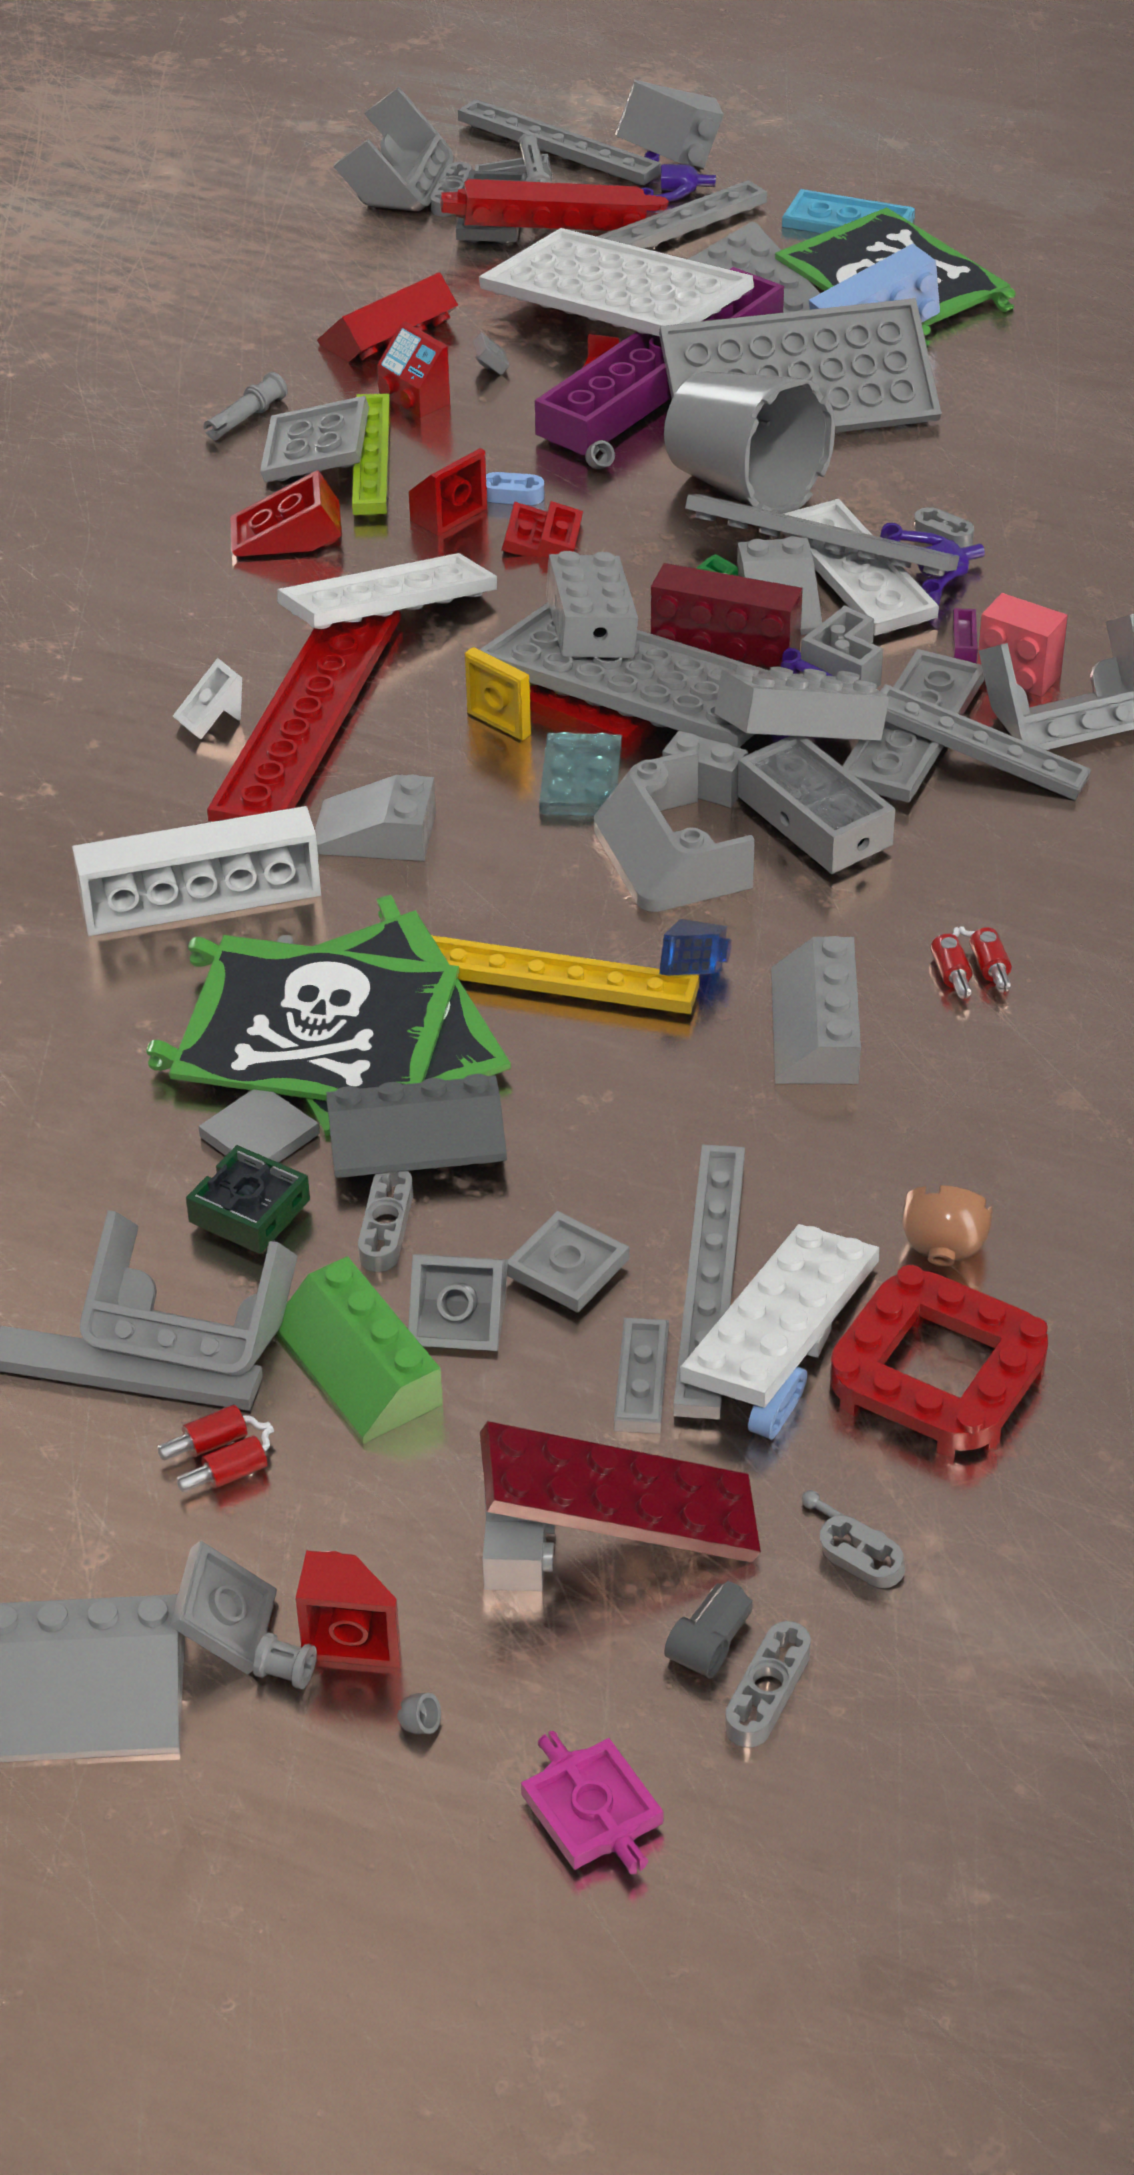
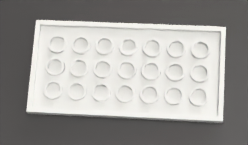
M563 228L556 230L479 276L480 288L492 291L496 295L511 296L519 301L540 304L544 308L552 307L563 310L567 314H578L588 317V319L593 321L600 320L611 323L615 327H626L634 329L641 334L648 333L659 336L660 326L701 322L710 315L720 312L721 308L732 301L740 299L743 294L754 288L752 275Z

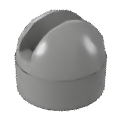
M603 440L593 443L586 451V462L593 469L608 467L615 459L613 447ZM601 450L603 454L596 459V453Z
M414 1693L402 1700L400 1704L402 1709L398 1711L397 1719L405 1731L413 1734H431L438 1729L441 1721V1707L434 1694Z

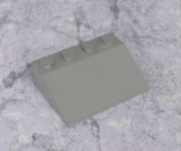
M178 1594L0 1603V1762L180 1753L185 1636L169 1626Z

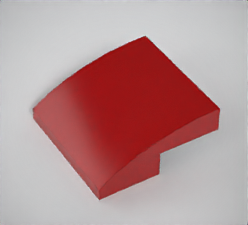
M514 501L501 551L522 556L549 558V554H559L563 551L574 552L583 511L550 501L547 511Z

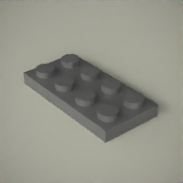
M470 170L468 179L526 181L527 172ZM458 217L456 240H465L469 243L495 241L499 244L517 242L520 227L464 225L463 218Z

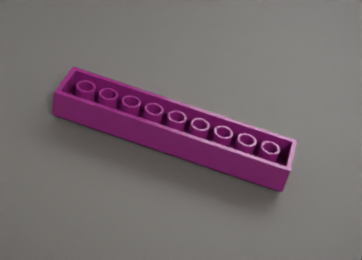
M732 267L729 270L752 275L754 288L743 294L740 299L732 301L721 308L720 312L710 315L703 321L783 313L784 286ZM635 332L535 399V435L547 439L551 443L573 450L577 454L585 455L588 447L599 440L609 442L672 398L660 336Z

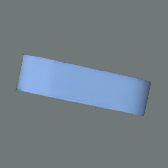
M506 472L486 474L487 502L514 504L515 501L525 505H536L545 498L544 480L540 476Z
M797 1366L765 1408L757 1405L753 1406L748 1422V1430L770 1440L775 1438L802 1396L807 1381V1371Z

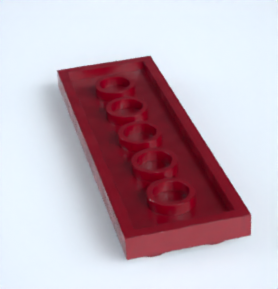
M487 1421L480 1431L487 1512L751 1563L761 1552L750 1479L747 1473Z

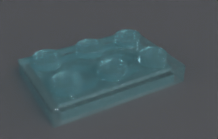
M570 732L547 733L539 814L594 816L618 786L622 735H609L607 733L573 734Z

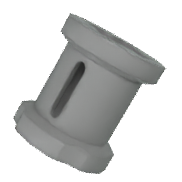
M268 1632L261 1638L256 1649L253 1674L261 1678L269 1674L292 1681L294 1688L304 1689L310 1681L315 1668L316 1647L310 1644L299 1647L279 1641L276 1634Z

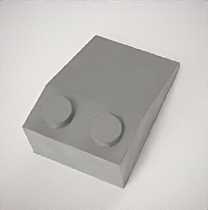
M634 80L615 134L619 138L675 162L704 168L724 114L716 98Z
M791 536L785 539H753L748 542H738V576L802 587L801 635L809 634L822 624L814 560L808 537L799 538Z
M414 774L394 775L323 800L315 827L318 854L425 861L436 816L434 777Z

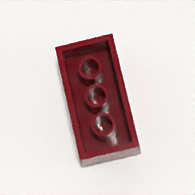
M663 563L651 585V634L746 664L766 668L781 667L783 662L782 655L786 649H800L803 588Z

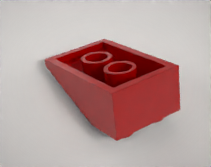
M319 470L230 516L231 551L235 557L314 551L321 546L326 547L333 544L338 537L342 536L339 500Z

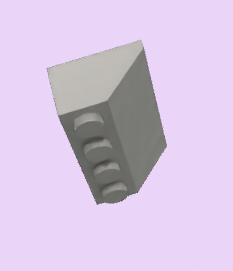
M812 937L771 967L775 1084H859L861 1041L854 937Z

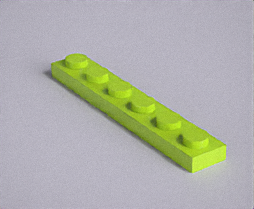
M357 394V397H366L369 410L361 459L359 463L354 464L353 515L376 516L378 514H387L389 394Z

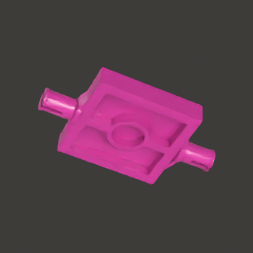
M549 1731L548 1737L546 1734L542 1735L538 1740V1746L543 1750L551 1763L544 1771L521 1782V1795L570 1865L576 1870L604 1854L616 1852L630 1874H636L637 1868L639 1871H642L648 1864V1859L642 1854L634 1840L642 1834L662 1825L664 1811L610 1738L588 1749L569 1752L555 1731Z

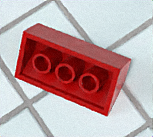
M438 272L342 316L317 341L320 346L347 362L359 357L361 361H365L376 355L378 348L382 346L388 347L400 324L407 322L425 332L427 325L433 323L434 327H437L451 319L449 313L458 304L442 274Z

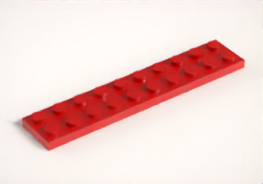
M395 610L388 616L371 615L362 617V620L358 622L342 621L332 623L329 628H314L209 804L207 808L208 821L215 822L295 808L399 623L401 610Z

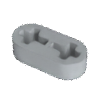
M933 507L921 508L916 511L914 531L934 533L948 540H953L960 548L973 545L974 525L971 522Z
M846 1515L834 1516L823 1524L820 1530V1542L825 1557L832 1563L877 1588L892 1587L903 1578L905 1573L903 1552L900 1546L893 1540ZM849 1533L853 1546L842 1542L836 1547L833 1537L843 1538ZM870 1556L879 1561H883L889 1556L892 1567L889 1568L883 1565L879 1570H875L873 1559Z

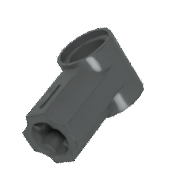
M733 1582L716 1583L690 1619L682 1617L676 1622L665 1644V1657L711 1679L723 1665L729 1650L730 1641L751 1614L753 1600L745 1594L741 1586Z

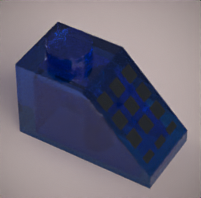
M679 919L664 934L659 974L690 975L716 973L723 962L728 963L731 953L732 941L726 938L727 926Z

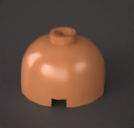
M940 1185L939 1193L925 1194L926 1186L918 1187L908 1192L904 1200L902 1214L903 1230L909 1245L922 1256L927 1257L930 1263L938 1266H951L954 1262L967 1259L980 1250L988 1237L993 1214L992 1206L988 1209L985 1208L986 1199L983 1196L967 1189Z

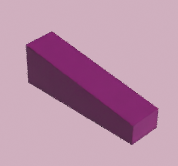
M954 608L953 658L977 664L976 609Z

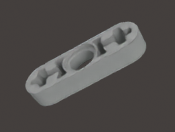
M454 162L445 167L431 194V212L434 215L440 217L454 215L442 213L440 206L441 192H458V189H463L464 182L468 179L469 171L472 170L470 164Z
M408 1171L375 1174L358 1239L359 1260L361 1265L367 1270L373 1272L387 1271L393 1268L399 1260L413 1199L412 1176ZM391 1187H395L394 1198L387 1195ZM383 1214H391L397 1217L396 1220L390 1223L375 1221L378 1216ZM378 1239L384 1240V1246L380 1251L376 1252Z
M784 1621L773 1625L768 1630L726 1708L725 1732L734 1744L741 1747H756L768 1739L810 1658L811 1637L804 1626L796 1622ZM788 1643L795 1644L796 1646H791L784 1657V1663L780 1661V1647L785 1648ZM772 1676L777 1678L782 1683V1686L774 1691H763L754 1682L760 1677ZM752 1704L756 1706V1721L749 1722L748 1726L740 1724V1721L745 1722L752 1711Z

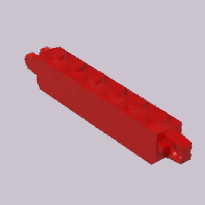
M468 179L464 182V188L458 189V192H441L440 200L442 213L455 214L456 217L463 218L464 225L613 231L659 214L647 211H664L669 203V200L665 197L645 195L643 189L637 186Z

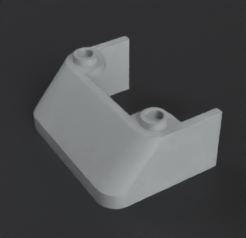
M397 87L364 113L383 135L380 142V151L367 139L337 161L333 167L357 193V197L363 204L376 208L419 212L431 203V194L445 167L453 162V153L449 145L403 90Z
M1134 614L1106 621L1113 658L1101 660L1092 668L1090 680L1093 693L1029 707L1026 692L1016 683L1008 643L979 650L991 708L1011 736L1044 750H1049L1133 730Z
M696 749L652 760H644L635 764L594 815V833L636 904L646 911H664L753 888L755 839L752 835L715 844L706 832L698 828H686L673 832L661 813L662 810L698 802L699 753Z
M108 1210L80 1320V1332L83 1339L88 1344L101 1350L231 1376L242 1375L249 1371L281 1327L298 1256L278 1242H269L258 1292L247 1297L241 1303L234 1326L155 1311L153 1308L157 1288L154 1280L141 1270L129 1268L139 1226L121 1214Z

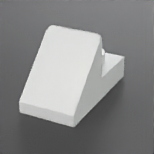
M217 658L174 713L173 717L200 739L203 738L223 711H226L240 722L242 677Z

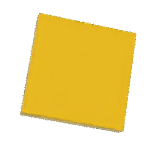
M475 647L470 648L465 652L467 713L523 741L531 735L529 674Z

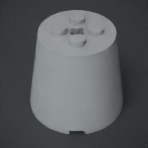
M710 371L699 372L688 378L681 385L671 401L664 428L666 451L671 462L678 469L748 506L781 514L795 511L812 497L811 488L818 476L824 477L828 469L835 439V419L832 405L828 398L823 397L818 384L802 378Z

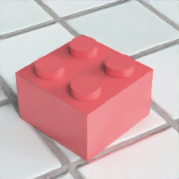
M1001 593L981 615L977 664L982 665L979 650L1008 643L1016 683L1024 691L1042 697L1062 673L1068 615Z

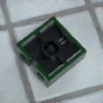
M236 1145L216 1165L217 1173L212 1178L206 1176L186 1197L190 1223L261 1254L269 1245V1242L273 1241L310 1201L308 1175Z

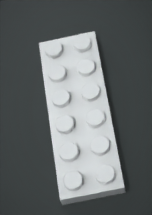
M840 499L784 513L785 515L872 535ZM782 532L786 537H791L793 535L790 533ZM813 539L810 548L815 570L851 609L874 618V635L886 634L896 629L938 618L939 606L903 567L890 564V557L878 555V560L857 556V549L846 547L845 552L833 551L824 548L825 542Z
M460 553L280 588L277 590V603L291 611L293 615L300 617L311 627L325 629L329 628L332 623L342 621L358 622L362 620V617L371 615L388 616L395 610L405 608L416 610L422 608L424 604L434 602L450 603L453 601V598L463 596L479 597L483 592L497 590V576Z
M798 1224L680 1366V1382L765 1408L879 1262V1247L863 1243L856 1238H846L822 1231L817 1227Z

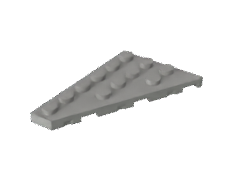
M753 221L688 259L728 270L735 267L783 285V313L810 310L809 299L820 294L809 280L775 259V253L781 251V249Z

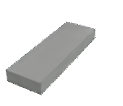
M624 1318L614 1431L661 1433L669 1320Z

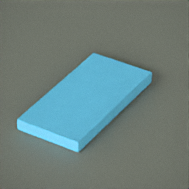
M800 189L782 216V227L822 234L886 207L912 223L915 218V208Z

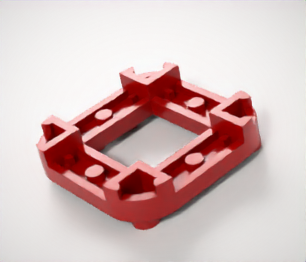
M905 1265L898 1270L896 1275L882 1283L834 1347L831 1356V1386L835 1394L840 1398V1408L848 1414L854 1416L859 1408L863 1407L937 1440L938 1454L954 1458L955 1450H973L983 1446L989 1451L1000 1441L1001 1428L1035 1379L1041 1381L1043 1378L1048 1350V1326L1043 1319L1035 1317L1011 1304L939 1274L923 1271L918 1266ZM924 1319H927L995 1348L961 1398L884 1365L911 1326L919 1328Z

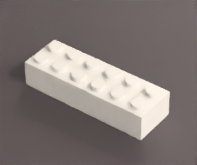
M307 806L72 846L81 908L88 936L321 896L316 833Z

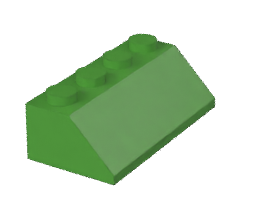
M348 1256L307 1275L287 1302L281 1327L276 1334L363 1444L443 1405L441 1368Z

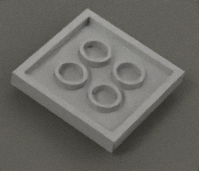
M361 396L272 415L260 469L264 482L273 480L284 481L292 476L311 474L316 470L321 472L335 467L346 468L359 463L369 410L366 397Z

